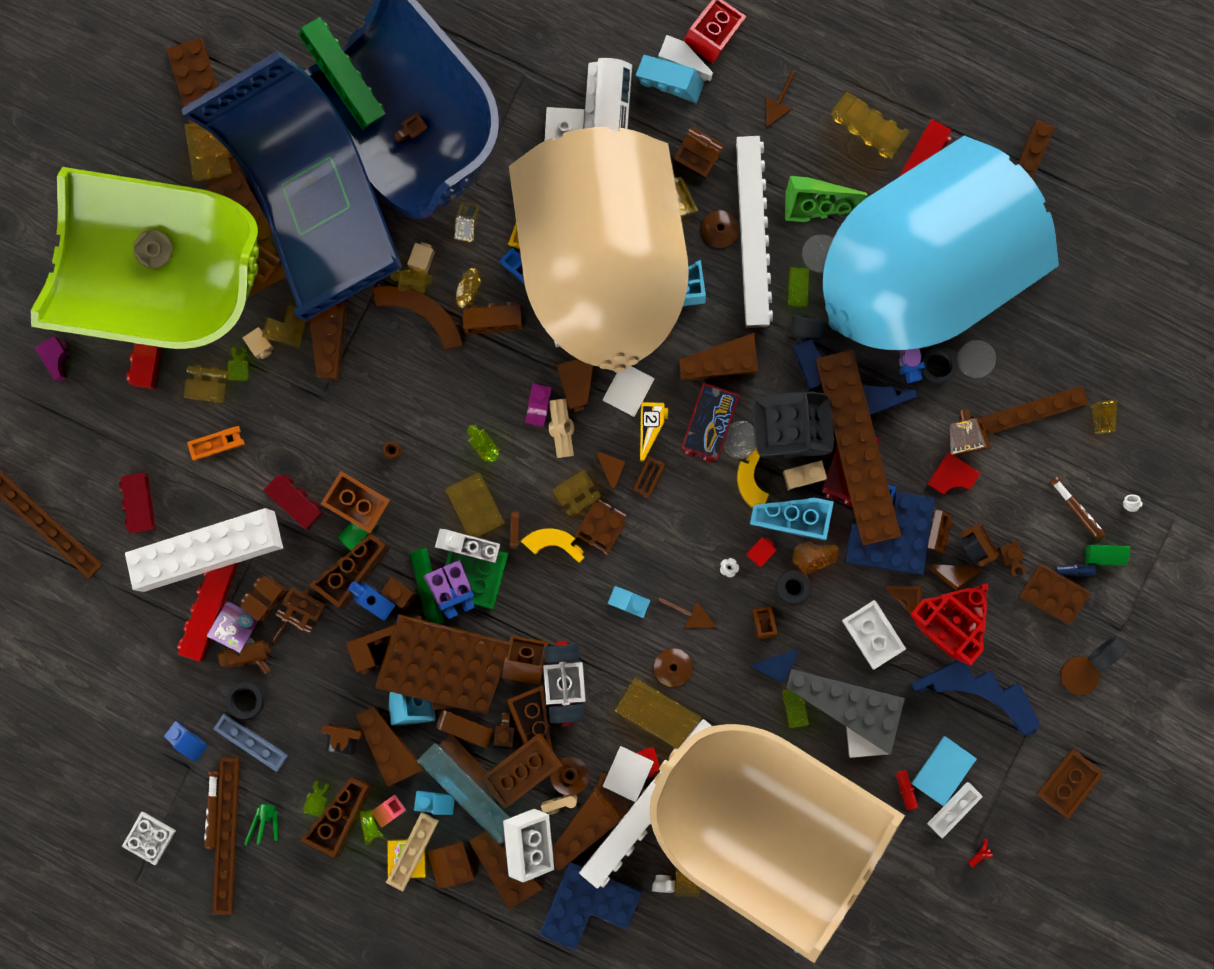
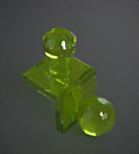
M476 425L470 426L467 429L468 435L472 437L468 440L484 462L486 460L488 462L496 461L498 459V447L484 429L479 432Z

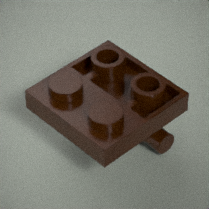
M692 126L688 130L686 138L674 156L673 161L706 179L725 145Z

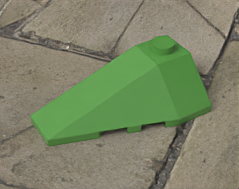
M790 176L785 197V220L807 222L810 221V218L821 217L822 219L827 218V215L836 213L840 215L848 214L867 198V193L808 177Z

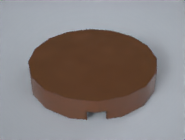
M1076 656L1068 659L1064 666H1062L1060 679L1062 685L1071 693L1085 695L1091 693L1097 687L1100 681V672L1092 665L1089 658Z

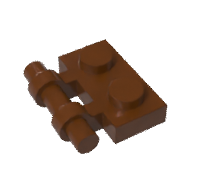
M935 511L931 521V534H929L928 548L939 553H945L946 546L949 545V531L953 527L951 523L953 516L944 511Z
M291 587L282 602L283 605L288 607L287 611L284 612L279 609L275 616L281 618V621L286 624L288 622L296 626L297 630L310 634L313 626L307 624V621L310 618L316 622L325 604ZM294 610L304 615L302 620L291 615Z

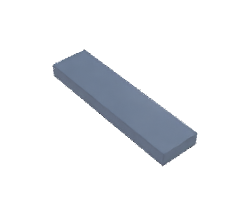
M226 713L222 715L213 729L276 772L280 770L289 756Z

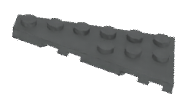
M793 669L790 670L787 689L891 755L905 698Z

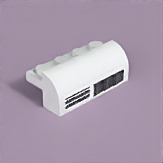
M599 58L598 62L588 64L584 128L609 127V130L616 131L619 128L627 129L632 64L614 58Z

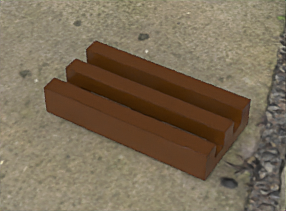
M648 456L632 491L650 498L666 464ZM651 461L653 462L652 468L640 490L638 486ZM657 464H658V465H660V468H659V470H658V473H657V475H656V477H655V479H654V481H653V483H652V485H651V487H650L648 493H646V492H644V491H645V489H646V487H647V485H648V483H649V481H650V479H651V477H652V474H653V472H654V470H655V468H656V466H657Z

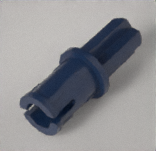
M1074 563L1068 566H1056V572L1064 577H1074L1077 579L1079 576H1094L1096 574V567L1093 564L1077 565Z

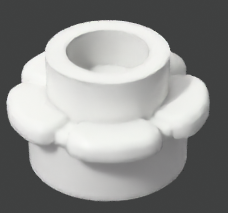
M1127 495L1123 501V507L1130 512H1135L1142 507L1141 499L1137 495Z
M732 558L725 559L721 562L720 571L723 575H727V577H733L739 571V565Z

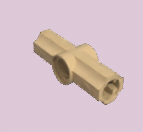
M566 399L550 400L552 421L549 423V433L555 440L557 458L574 456L571 435L574 433V424L568 417Z

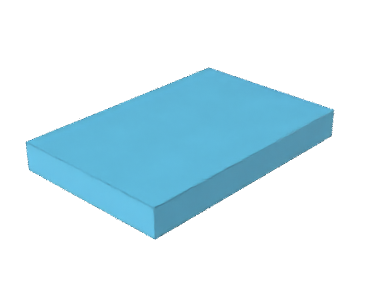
M943 736L911 784L942 806H945L977 758L946 736Z

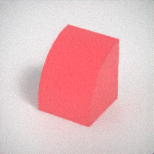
M393 795L372 810L371 814L382 828L406 811L397 796Z

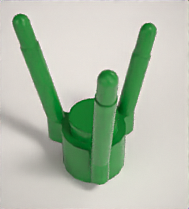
M260 804L259 808H257L244 843L245 846L248 845L258 819L261 820L256 844L259 845L261 842L265 821H271V818H273L274 840L278 841V811H274V805Z

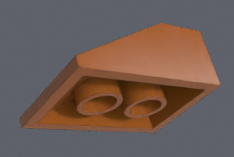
M340 471L321 505L371 534L391 500Z

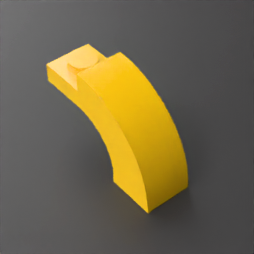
M756 447L753 451L750 450L746 457V460L749 461L748 464L741 461L737 471L739 492L751 508L754 505L765 504L769 496L768 493H765L756 485L754 480V470L760 458Z
M537 530L527 535L521 541L535 555L547 546H558L579 563L585 558L582 555L584 551L577 545L573 547L571 545L575 538L562 530Z

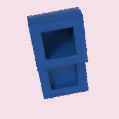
M511 248L499 262L518 281L525 285L521 255Z
M177 721L173 723L164 735L173 744V748L196 762L208 747L197 735L192 734Z

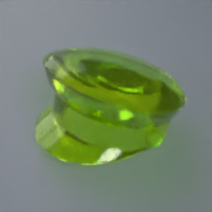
M361 810L359 818L365 845H370L378 837L385 840L383 833L373 819L371 810Z

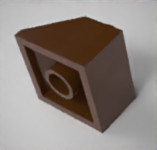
M511 635L509 640L511 646L507 657H505L502 678L540 685L544 669L543 665L545 664L544 647L548 646L549 642Z
M465 840L427 851L438 889L459 885L475 879Z

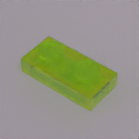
M789 268L788 306H808L809 268Z
M789 689L782 690L789 728L809 725L804 699Z

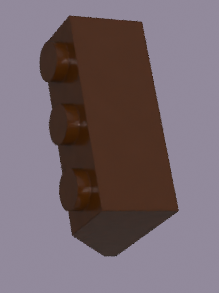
M507 302L505 306H498L495 303L487 304L483 308H479L478 305L467 306L468 309H463V329L466 335L523 330L521 305L517 304V302Z

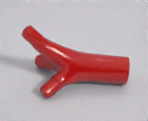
M984 839L980 851L968 861L972 868L983 859L993 857L992 854H989L991 850H986L988 839Z

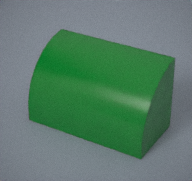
M350 522L337 537L351 551L370 533ZM378 522L372 530L371 534L380 526Z
M1088 545L1086 546L1085 565L1126 566L1129 560L1130 546Z

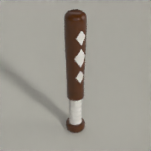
M1058 476L1052 479L1049 484L1054 486L1065 498L1067 505L1096 541L1102 540L1106 535L1102 528L1077 499L1067 491Z
M208 771L207 773L210 779L204 847L209 850L216 847L218 797L216 796V786L219 771Z

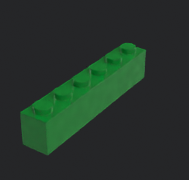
M319 17L303 26L297 34L361 129L365 130L381 120L386 114L383 105L377 102L373 96L372 89L366 86L362 80L361 73L351 64L350 57L343 52L339 41L330 33L328 25Z

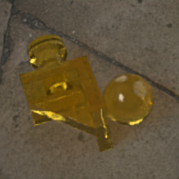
M469 268L458 284L455 299H457L456 304L461 308L466 307L467 304L474 305L477 290L482 282L481 279H478L479 272L475 268Z
M415 269L397 270L391 274L392 280L399 281L398 290L400 291L414 289L425 293V287H429L433 283V278L429 273H422Z

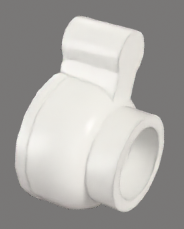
M656 875L652 891L675 892L676 881L671 880V876Z

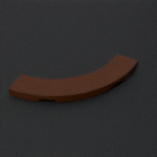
M382 286L373 288L377 307L396 306L410 309L432 324L441 338L444 350L463 346L461 336L454 322L446 311L431 298L403 287Z

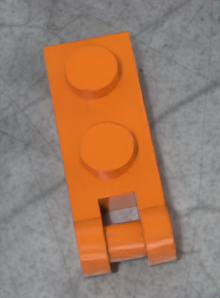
M239 426L187 442L192 460L196 461L245 445L244 440L241 439L239 434L241 432ZM232 435L234 441L228 443L227 436Z

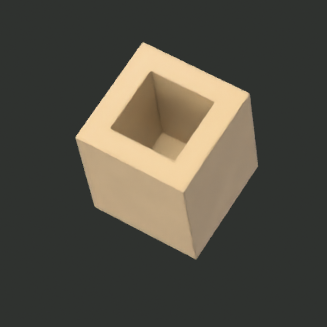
M421 242V244L415 243L407 263L409 268L427 274L435 254L431 248L432 246Z
M259 327L243 337L257 359L268 357L274 349Z

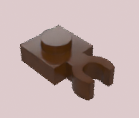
M1018 541L998 547L1004 565H1011L1010 574L1012 577H1016V568H1020L1022 574L1026 573V568L1019 562L1024 559Z

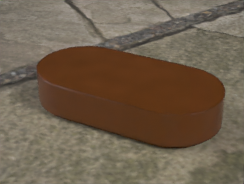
M519 511L511 512L510 548L518 550Z

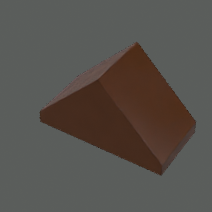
M599 452L597 457L611 489H616L625 461Z
M772 607L752 609L757 639L778 636Z

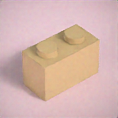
M822 460L783 471L787 490L822 482L827 479Z

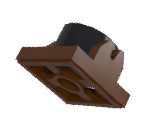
M981 522L975 523L960 533L963 537L960 539L961 543L974 564L978 562L981 567L998 558L999 552Z
M329 723L323 725L321 733L328 734L326 750L353 755L357 739L365 738L362 729Z

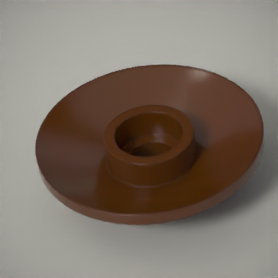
M721 210L714 211L707 215L702 223V236L710 246L725 248L732 245L737 239L739 224L731 213ZM718 225H723V226H724V230H723V231H719V230L717 229V226H718Z
M671 648L664 650L655 660V675L666 686H681L689 680L692 674L691 659L680 649ZM672 664L677 665V670L674 672L670 670V665Z
M573 756L559 759L563 766L550 775L553 787L559 793L569 796L583 791L589 781V771L586 764ZM567 772H572L574 777L568 779L566 777Z

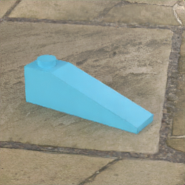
M809 498L754 505L750 524L825 541L834 502Z
M390 692L389 711L391 725H413L436 720L435 710H433L431 701Z

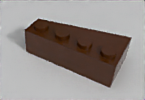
M343 302L309 319L317 377L321 380H340L348 308Z
M754 333L680 359L681 381L757 374L758 364Z
M370 534L356 545L351 552L339 559L334 566L322 573V576L309 585L338 608L345 610L353 599V594L348 592L350 584L356 582L360 585L362 582H365L389 551L390 547L376 536Z
M543 685L506 700L523 745L540 733L552 749Z
M377 706L356 715L387 787L425 769Z
M358 777L350 778L300 841L333 858L341 856L374 785Z
M596 787L552 845L554 866L559 871L619 823L620 815Z
M488 829L470 839V844L509 909L543 889V885L536 878L521 882L509 876L506 848Z

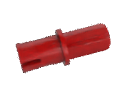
M907 771L897 772L896 778L901 790L899 793L903 796L906 810L917 808L918 804L913 792L914 787L911 786Z

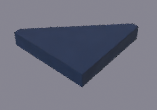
M795 649L754 663L751 667L783 683L798 650Z

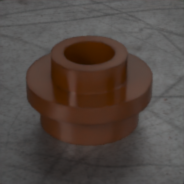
M388 441L384 444L382 452L387 459L395 460L400 457L402 448L398 442ZM391 447L396 449L394 454L389 453Z

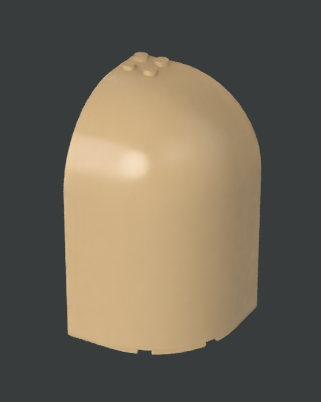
M609 127L578 129L563 133V137L556 140L553 137L547 139L509 166L527 295L540 323L560 347L585 363L621 373L631 365L637 364L638 361L651 354L662 344L680 315L687 292L689 275L688 257L669 146L666 142L634 130L619 128L616 131L609 130Z
M737 724L717 725L703 729L689 737L679 749L675 748L669 756V761L664 760L659 768L661 773L654 780L656 786L650 800V820L654 834L662 850L674 866L697 886L813 963L816 962L843 921L844 916L852 907L905 816L785 739L759 728Z

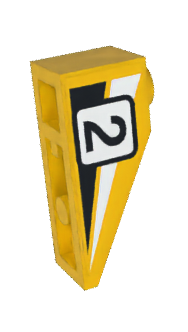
M641 402V462H644L664 424V419H668V408H664V403Z

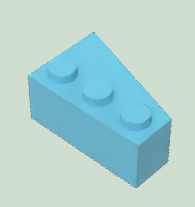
M643 55L636 73V77L641 85L654 87L693 103H697L704 85L695 68Z
M701 260L688 267V286L683 306L704 304L706 302Z

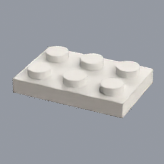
M875 600L842 620L873 670L906 650Z

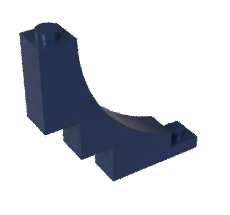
M806 338L795 342L796 345L792 350L810 391L822 386L815 362L816 358L822 356L816 349L812 339L808 341ZM862 384L870 416L917 397L915 389L909 391V388L899 391L897 396L893 387H876Z
M959 660L909 684L912 691L918 690L919 693L929 689L931 684L934 692L963 691L983 697L999 707L1011 719L1020 734L1029 736L1037 732L1036 728L1041 726L1020 684L1015 683L1001 690L992 671H987L974 678L968 665Z

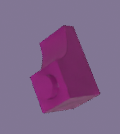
M53 336L35 347L53 379L61 382L66 379L63 363L66 356L69 355L67 351L69 347L63 338L60 339Z
M537 384L532 385L525 420L526 424L544 427L552 388Z

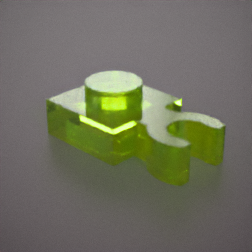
M232 347L231 354L234 357V361H228V380L248 381L249 362L243 361L247 355V350L242 348V353L237 355L236 348Z
M315 781L313 784L314 794L308 793L303 812L320 817L324 813L323 811L328 799L323 797V793L328 790L329 784L326 783L324 789L320 790L318 788L319 781Z

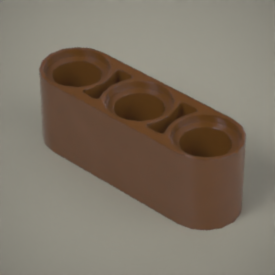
M442 709L435 726L437 729L484 748L488 747L494 729L445 709Z

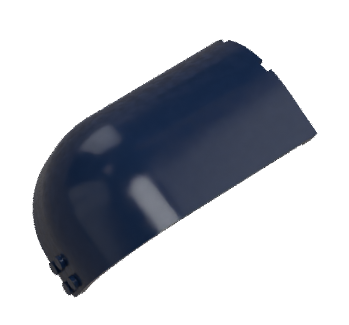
M373 0L372 6L364 19L365 25L362 29L360 27L351 34L347 39L349 43L342 50L350 57L354 68L361 73L362 80L366 86L372 89L373 96L377 102L383 105L384 112L386 113L383 118L362 130L318 64L315 63L304 71L325 93L343 120L359 152L372 189L376 194L398 212L411 218L423 219L462 195L480 174L498 135V109L491 89L484 78L417 0ZM418 113L428 127V130L414 140L408 136L404 142L398 144L394 134L404 128L402 126L403 121Z

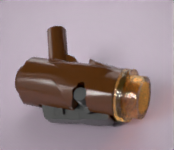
M252 638L247 639L240 653L229 647L223 649L222 652H218L221 667L247 666V663H251L253 665L257 664L264 674L271 670L264 661L271 654V648L269 643H265L264 640L255 642Z

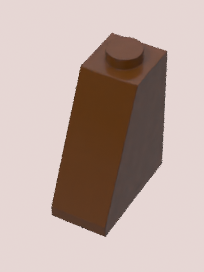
M579 359L556 365L569 411L573 410L574 413L585 410L589 402L594 365Z

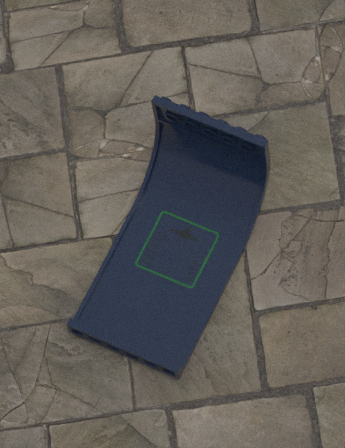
M277 51L270 54L264 60L255 63L244 72L238 73L234 78L222 83L219 87L205 93L204 96L190 102L181 109L185 117L210 132L224 145L252 185L272 230L271 235L297 308L294 309L296 317L307 321L402 268L361 157L343 120L317 83L302 68L281 52Z

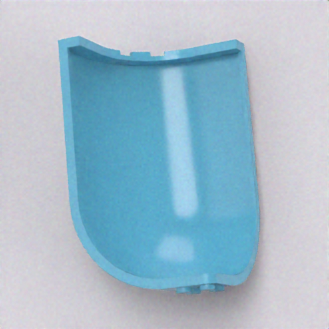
M963 136L863 200L847 216L838 229L825 261L823 292L830 328L858 343L878 349L908 350L931 346L962 333L1057 268L1059 263L1051 213L1046 212L1043 205L1045 199L1035 182L1019 164L1015 166L1009 160L1010 157L1004 152Z

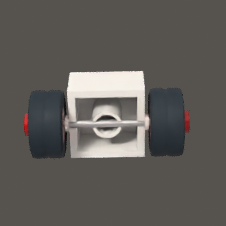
M567 641L555 642L553 646L544 647L545 662H559V664L543 665L546 705L562 703V705L549 707L550 723H562V726L573 725V722L585 719L583 704H570L572 702L586 701L583 662H565L580 660L579 644H567Z

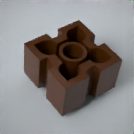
M270 576L259 577L253 584L255 587L253 592H247L241 599L243 603L240 607L258 621H266L277 604L281 602L289 591Z

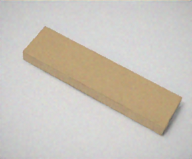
M421 812L386 881L387 884L404 891L439 820Z

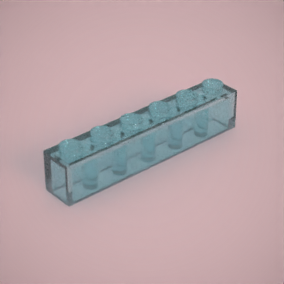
M434 743L417 762L499 844L504 842L503 821L510 817Z

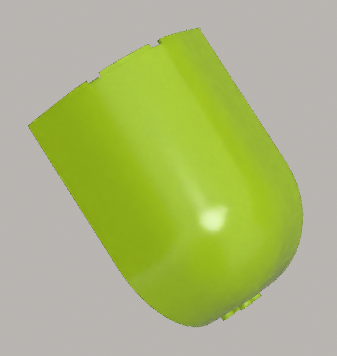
M61 168L57 175V234L60 235L59 247L55 246L52 260V263L55 264L54 272H49L46 283L31 309V327L173 349L203 346L214 342L229 332L241 316L252 289L254 278L258 272V264H256L259 254V247H257L258 228L254 217L249 211L225 196L202 189L73 168ZM145 231H161L172 241L173 255L165 266L156 269L147 268L136 259L134 243L137 237Z

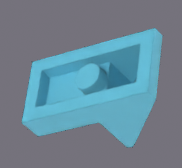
M617 586L614 587L608 604L642 618L650 603L649 599Z
M416 791L414 811L429 812L433 815H453L455 795Z

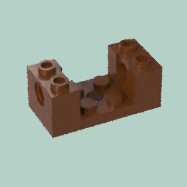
M423 616L415 617V619L425 621ZM395 625L346 643L356 673L362 672V674L376 671L375 667L379 665L373 646L385 643V638L392 636Z

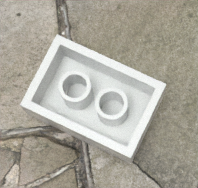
M532 809L503 821L510 877L526 882L554 870L549 814Z

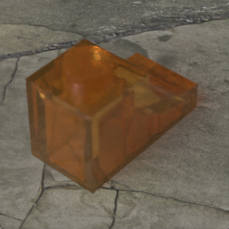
M808 541L795 547L792 561L807 575L836 563L839 548L835 544L820 546Z

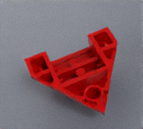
M988 583L934 598L923 599L910 614L925 636L950 657L970 666L983 652L984 648L983 636L986 622Z

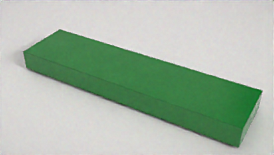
M427 548L410 552L425 620L435 624L444 623L442 610H439L433 594L423 577L432 572Z

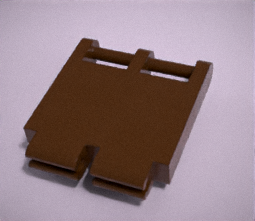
M599 500L597 505L592 504L574 537H580L588 542L589 546H595L607 556L626 524L623 521L626 514L617 509H614L612 514L609 513L612 506ZM582 532V533L586 534L587 536L591 537L592 540H590L589 538L585 537L584 535H582V534H580V533ZM595 541H598L599 543L603 544V545L606 546L607 548H604V547H602L601 545L595 543Z

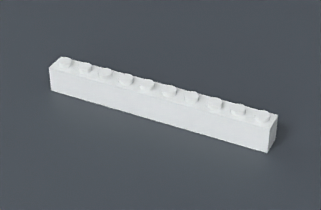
M760 136L737 137L736 139L745 328L769 327L770 322H773V312L769 310V303H772V293L768 292V284H771V275L767 273V265H770V256L766 254V247H769V237L765 235V228H768V218L764 216V209H767V199L763 198V191L766 190V180L762 179V172H765V162L761 160V153H764V143L760 142Z
M702 719L688 738L712 726ZM654 780L579 872L597 889L599 886L604 887L610 880L608 875L612 870L616 872L622 865L620 860L623 856H629L635 849L633 844L636 840L641 841L647 834L645 829L651 824L650 800L656 786Z

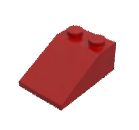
M711 0L691 26L683 41L693 51L714 64L746 16L723 0Z

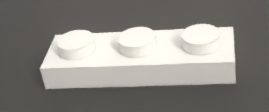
M967 782L927 824L943 839L983 796Z

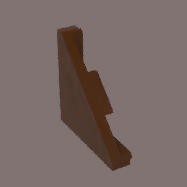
M933 564L930 568L933 573L956 591L981 572L980 567Z
M885 585V589L909 614L921 602L922 586Z

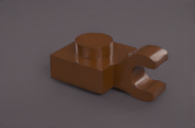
M415 113L402 122L404 128L396 132L394 136L398 144H401L408 136L414 140L426 132L428 127L419 114Z
M503 712L501 725L495 726L494 745L513 747L515 727L509 726L511 716L509 712Z

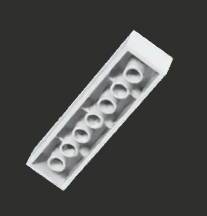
M264 508L126 552L125 556L132 589L145 592L282 549L283 545L275 511Z

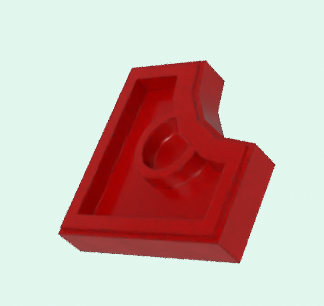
M948 452L927 485L942 495L954 487H964L970 490L981 473Z

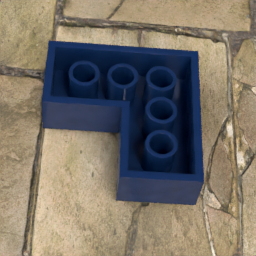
M900 492L895 493L893 506L901 537L862 546L857 524H851L844 563L923 575L935 498Z
M572 860L568 863L539 936L575 951L590 914L627 930L642 890L611 876H608L610 880L604 887L599 886L597 889L579 874L585 865Z

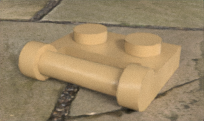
M563 795L542 802V811L552 815L560 812L561 807L573 808L576 806L577 796Z

